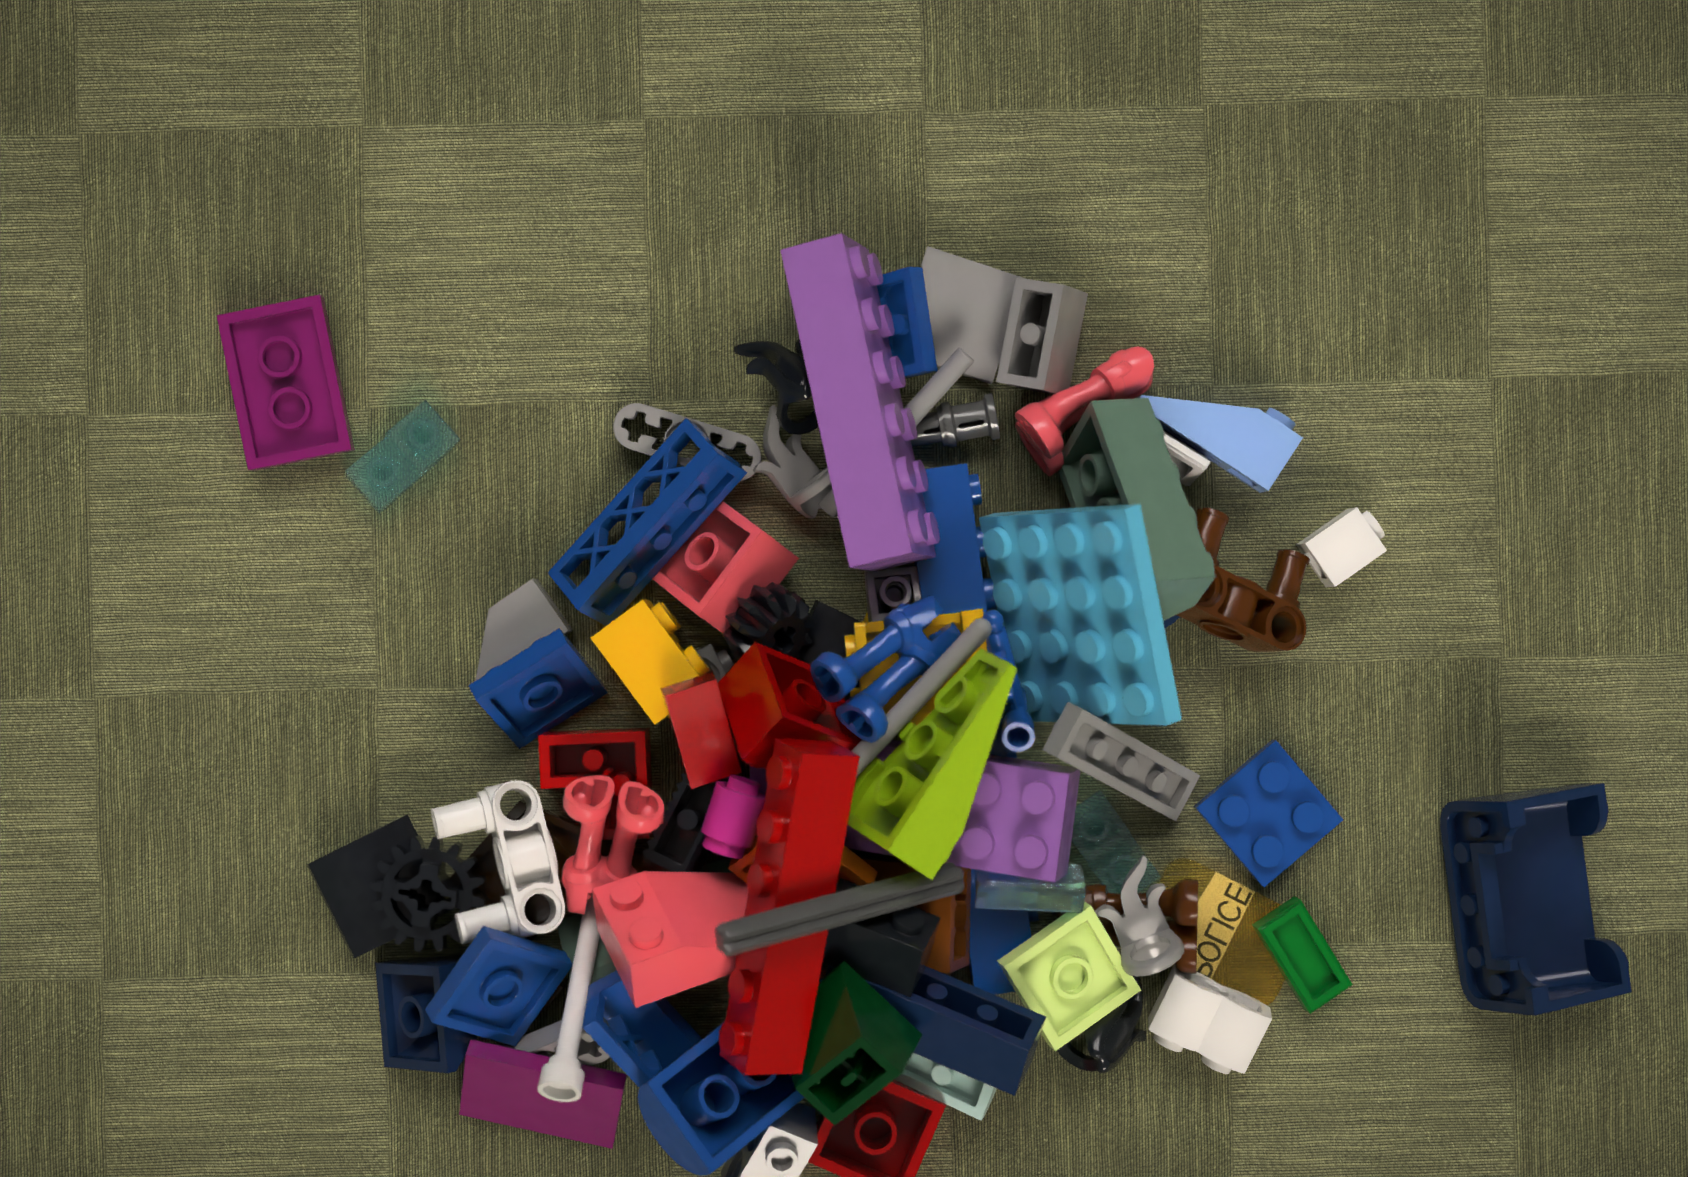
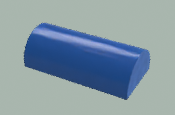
M725 1021L643 1084L638 1091V1104L641 1114L656 1141L677 1164L698 1176H707L713 1173L804 1098L795 1089L791 1074L744 1075L719 1055V1032Z

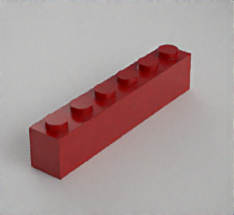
M775 739L773 756L769 759L766 767V780L768 784L764 806L756 824L758 840L754 862L747 874V887L749 891L744 917L835 893L859 765V755L833 741ZM828 929L737 954L735 969L730 974L728 981L730 997L726 1020L719 1032V1055L744 1075L802 1074Z

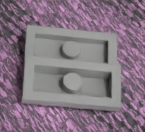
M927 246L921 267L924 275L937 367H941L960 347L974 360L963 375L992 384L1000 362L1016 277H1023Z

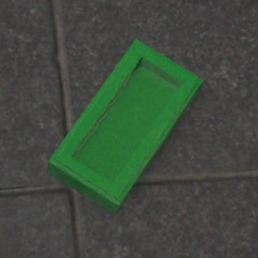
M1293 896L1252 924L1301 1006L1309 1014L1353 985L1301 899Z

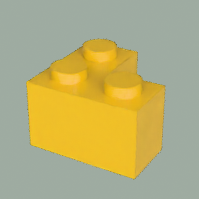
M642 599L593 635L591 640L655 725L669 715L665 696L707 682L703 676L710 669L692 645L685 650L679 645L680 640L674 632L681 628V625L663 602L653 605L650 600Z

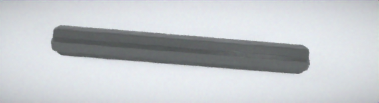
M949 862L940 867L933 880L919 871L727 921L720 923L715 928V943L718 950L723 952L724 955L732 956L956 895L964 890V873L961 867H956L954 863Z

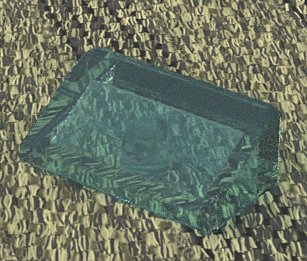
M1068 864L1067 875L1056 883L974 869L975 908L1082 913L1086 884L1081 865Z

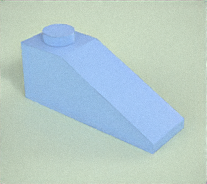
M1147 395L1138 397L1149 399L1154 415L1161 422L1164 431L1198 451L1259 493L1269 491L1303 439L1302 436L1292 431L1296 425L1295 422L1273 408H1268L1265 413L1258 408Z

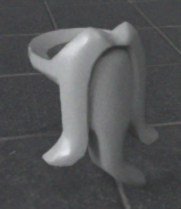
M772 405L769 408L763 433V448L768 461H762L757 464L753 472L766 475L796 511L806 518L814 519L817 511L822 509L818 505L819 502L832 489L828 467L820 471L802 449V435L792 434L786 441V446L783 444L779 434L780 424L776 416L777 407Z
M1142 855L1128 872L1121 886L1120 897L1123 915H1120L1112 905L1103 904L1095 910L1098 917L1107 918L1112 922L1121 946V966L1128 975L1136 977L1161 972L1175 964L1184 954L1183 941L1169 928L1159 906V898L1166 889V886L1162 883L1151 885L1146 892V906L1143 905L1137 893L1138 885L1147 868V858L1145 855Z

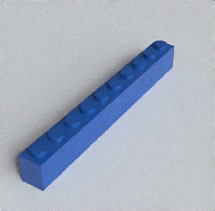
M967 463L927 468L925 470L928 479V491L922 492L926 512H933L936 518L940 542L934 544L935 558L914 562L915 566H917L921 599L933 595L944 609L940 614L983 609L984 615L987 610L996 609V603L993 597V580L991 578L983 579L980 558L987 556L983 547L984 534L981 531V526L976 527L973 506L982 505L978 473L969 475ZM1000 722L989 754L1017 758L1016 752L1009 750L1002 741V722ZM971 869L969 959L971 984L994 995L1015 992L997 961L1031 937L1029 922L1038 921L1035 891H1025L1023 877Z

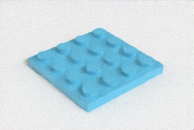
M1141 504L1000 512L979 517L981 531L984 534L983 547L994 585V601L997 611L1002 614L1004 619L1002 626H1005L1016 668H1018L1017 672L1021 687L1027 693L1028 714L1033 721L1056 722L1067 702L1086 710L1109 724L1167 726L1182 720Z

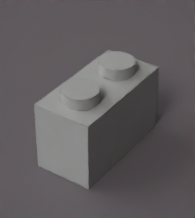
M1016 277L996 382L1048 394H1055L1070 388L1088 293L1063 284Z

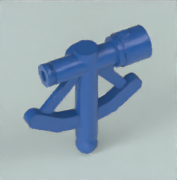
M989 610L982 617L988 620L992 626V632L986 639L991 654L1016 667L1006 627L1002 626L1004 622L1003 616L997 610ZM1016 672L1000 722H1002V741L1004 745L1011 751L1022 752L1033 745L1035 731L1033 719L1028 714L1027 693L1021 687L1018 672Z

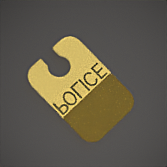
M1183 857L1169 862L1164 868L1157 884L1162 883L1166 886V889H1169L1183 879L1198 880L1196 972L1211 978L1222 986L1247 994L1266 1005L1272 1003L1277 997L1285 978L1252 924L1282 904L1192 859Z

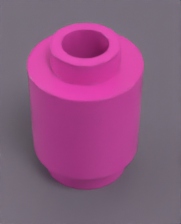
M730 775L728 782H716L701 828V832L705 834L702 842L704 848L726 857L743 858L745 849L751 848L757 833V819L764 806L765 795L759 793L761 784L738 775Z

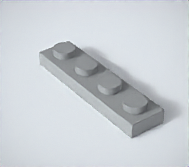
M1067 702L1059 719L1055 722L1051 734L1042 749L1174 821H1177L1201 776L1070 702Z

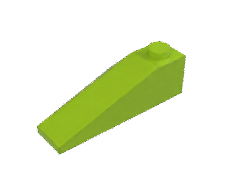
M980 648L935 695V708L918 725L909 721L898 733L902 742L884 761L875 757L860 773L855 781L848 825L933 880L940 867L949 859L953 847L963 834L1018 668Z

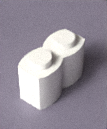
M1174 964L1148 1017V1030L1154 1033L1153 1038L1157 1043L1169 1050L1181 1052L1183 1048L1198 1052L1202 1055V1062L1217 1072L1229 1074L1231 1070L1245 1074L1272 1020L1270 1007L1259 1000L1235 989L1222 986L1199 972H1196V974H1184Z

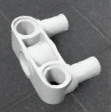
M521 780L509 781L484 787L483 791L477 792V798L431 809V817L437 839L484 829L487 834L492 833L495 862L506 893L505 896H501V902L455 914L461 944L471 943L483 926L526 938L548 933L560 925L565 914V903L558 877L557 858L550 832L546 826L541 800L533 786ZM506 791H516L526 801V811L519 820L508 819L500 809V801ZM535 894L545 897L550 905L549 917L540 925L532 924L526 918L524 909L527 900Z

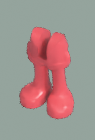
M1136 346L1126 350H1119L1112 354L1105 363L1096 367L1091 372L1089 379L1038 402L1029 403L1015 412V417L1018 421L1015 423L1018 434L1026 449L1043 472L1048 476H1052L1061 470L1064 464L1062 453L1064 440L1062 435L1081 419L1090 401L1132 399L1149 390L1153 382L1154 360L1152 354L1147 349Z
M603 775L586 776L572 781L566 787L562 800L564 810L571 818L581 822L576 853L566 860L560 879L565 888L568 912L585 915L587 902L592 896V888L637 873L636 869L632 866V860L638 834L650 833L656 830L664 818L665 806L661 797L656 792L638 782L628 781L623 784L619 792L616 809L617 823L608 856H602L601 847L605 821L611 807L615 787L612 778Z

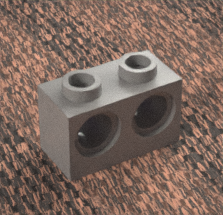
M798 1102L727 1160L721 1170V1177H799L818 1146L815 1109Z

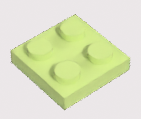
M1085 901L1077 904L997 961L1025 1008L1046 1016L1041 1034L1046 1043L1055 1051L1141 991L1134 977L1128 975L1123 970L1120 953L1092 906Z

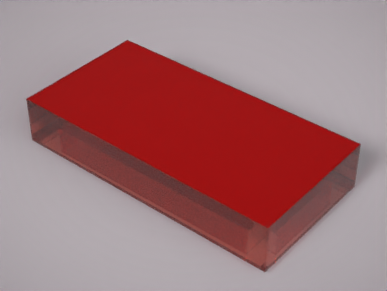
M709 672L661 688L686 781L690 789L741 773L714 674Z

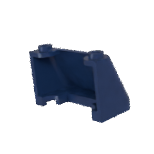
M1580 783L1473 797L1449 802L1442 809L1440 829L1460 982L1464 995L1474 1007L1481 1010L1536 1016L1632 992L1629 962L1626 954L1614 941L1606 938H1595L1582 836L1600 833L1605 828L1608 819V804L1604 783Z

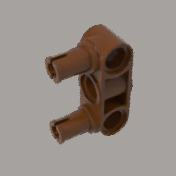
M1198 508L1196 511L1197 528L1206 551L1213 558L1216 577L1197 604L1177 614V616L1198 625L1201 630L1208 634L1228 640L1248 651L1275 652L1296 649L1302 644L1307 628L1305 617L1299 609L1300 603L1297 599L1306 567L1310 562L1309 557L1293 550H1278L1271 578L1268 581L1266 590H1264L1259 584L1219 567L1220 563L1217 560L1226 524H1228L1230 518L1225 513L1212 508Z

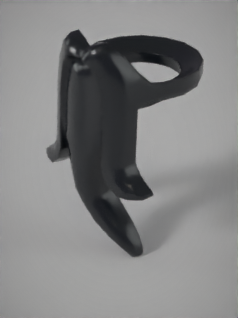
M800 339L795 343V353L780 343L771 341H754L734 346L736 354L756 357L747 365L746 374L765 376L777 390L776 416L784 430L790 434L802 435L819 427L815 409L811 414L799 420L790 419L787 414L790 403L808 400L812 395Z
M1133 976L1141 989L1140 992L1084 1031L1089 1055L1079 1052L1068 1042L1057 1050L1060 1056L1079 1069L1106 1073L1120 1063L1135 1041L1144 1042L1146 1040V1031L1135 1029L1143 1008V990L1140 976Z

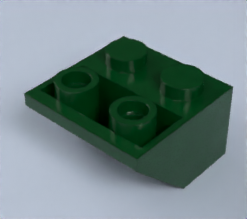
M843 961L818 983L802 1074H791L794 1087L835 1126L903 1073L923 1034Z

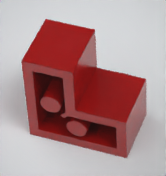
M650 727L551 731L538 735L540 789L566 788L572 781L586 776L603 775L612 778L615 786L609 813L606 816L603 840L613 839L617 823L616 809L619 792L623 784L628 781L638 782L652 790ZM652 832L638 834L637 838H650Z

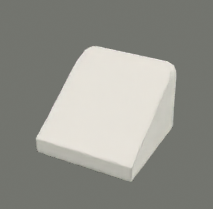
M1163 430L1164 441L1172 462L1178 466L1180 472V483L1190 486L1207 469L1210 461L1198 451Z

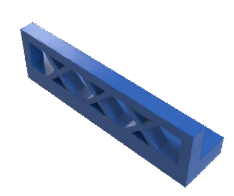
M685 418L549 570L548 574L579 612L607 626L626 609L742 480L747 472L736 460L716 448L695 423ZM692 439L700 448L699 452L686 466L677 467L678 454ZM661 482L659 496L649 506H642L643 494L652 483ZM619 521H626L622 538L615 545H607L609 531ZM591 559L589 574L577 587L569 576L583 560Z
M617 970L589 985L582 1028L639 1088L702 1039L666 998L635 1008ZM604 1018L607 1020L609 1026L603 1021Z

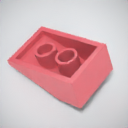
M642 871L592 888L598 933L635 1008L732 973L735 969L737 954L726 956L718 950L715 943V928L720 923L744 917L749 891L746 882L734 873Z

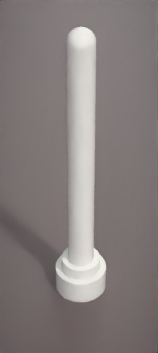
M593 892L590 900L587 902L585 915H582L556 1054L551 1056L548 1063L542 1066L538 1083V1092L542 1096L559 1102H573L580 1099L585 1073L581 1069V1062L577 1059L583 1029L588 988L592 981L600 938L597 930Z

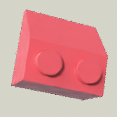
M722 501L652 580L700 618L724 633L730 627L725 615L736 612L739 607L737 597L748 599L754 585L764 588L771 582L780 585L799 558Z

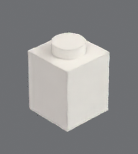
M1357 507L1346 509L1296 544L1301 553L1309 557L1310 566L1325 587H1336L1387 551L1380 539L1385 537L1380 524L1370 512L1365 511L1361 514Z

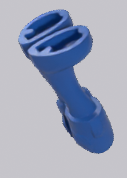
M933 595L924 597L912 604L898 605L897 608L893 609L885 617L883 622L884 630L864 647L848 657L842 658L833 652H823L811 663V676L818 692L826 701L837 702L853 690L857 681L895 652L898 654L899 659L867 688L846 700L836 709V716L842 724L862 740L872 743L885 735L888 729V720L883 708L886 703L908 683L923 675L962 634L954 622L942 627L937 632L929 635L928 638L923 633V630L944 610Z

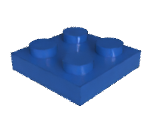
M560 628L545 637L539 638L524 651L505 663L490 669L483 677L468 685L476 701L519 749L538 738V735L549 731L608 693L599 676Z
M1274 739L1268 742L1194 805V808L1262 887L1267 886L1343 821V818Z
M483 926L427 1005L425 1011L434 1024L516 1046L571 969L573 963L565 951Z

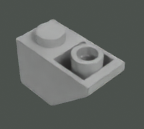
M532 578L488 609L476 680L483 677L490 669L505 663L530 647L539 638L549 635L558 628L561 629L565 636L573 631L538 579Z

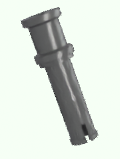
M992 393L984 394L983 400L954 406H951L948 401L940 403V406H936V412L928 413L916 426L917 438L911 440L912 447L942 442L943 447L953 448L957 447L958 441L990 436L992 440L1001 439Z

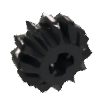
M773 582L766 588L754 585L748 599L737 597L739 607L736 612L725 615L730 627L722 635L727 641V645L730 646L729 652L733 654V658L736 661L743 656L754 642L801 660L799 651L802 646L813 643L807 632L816 624L809 613L810 607L805 604V600L795 592H790L784 586Z

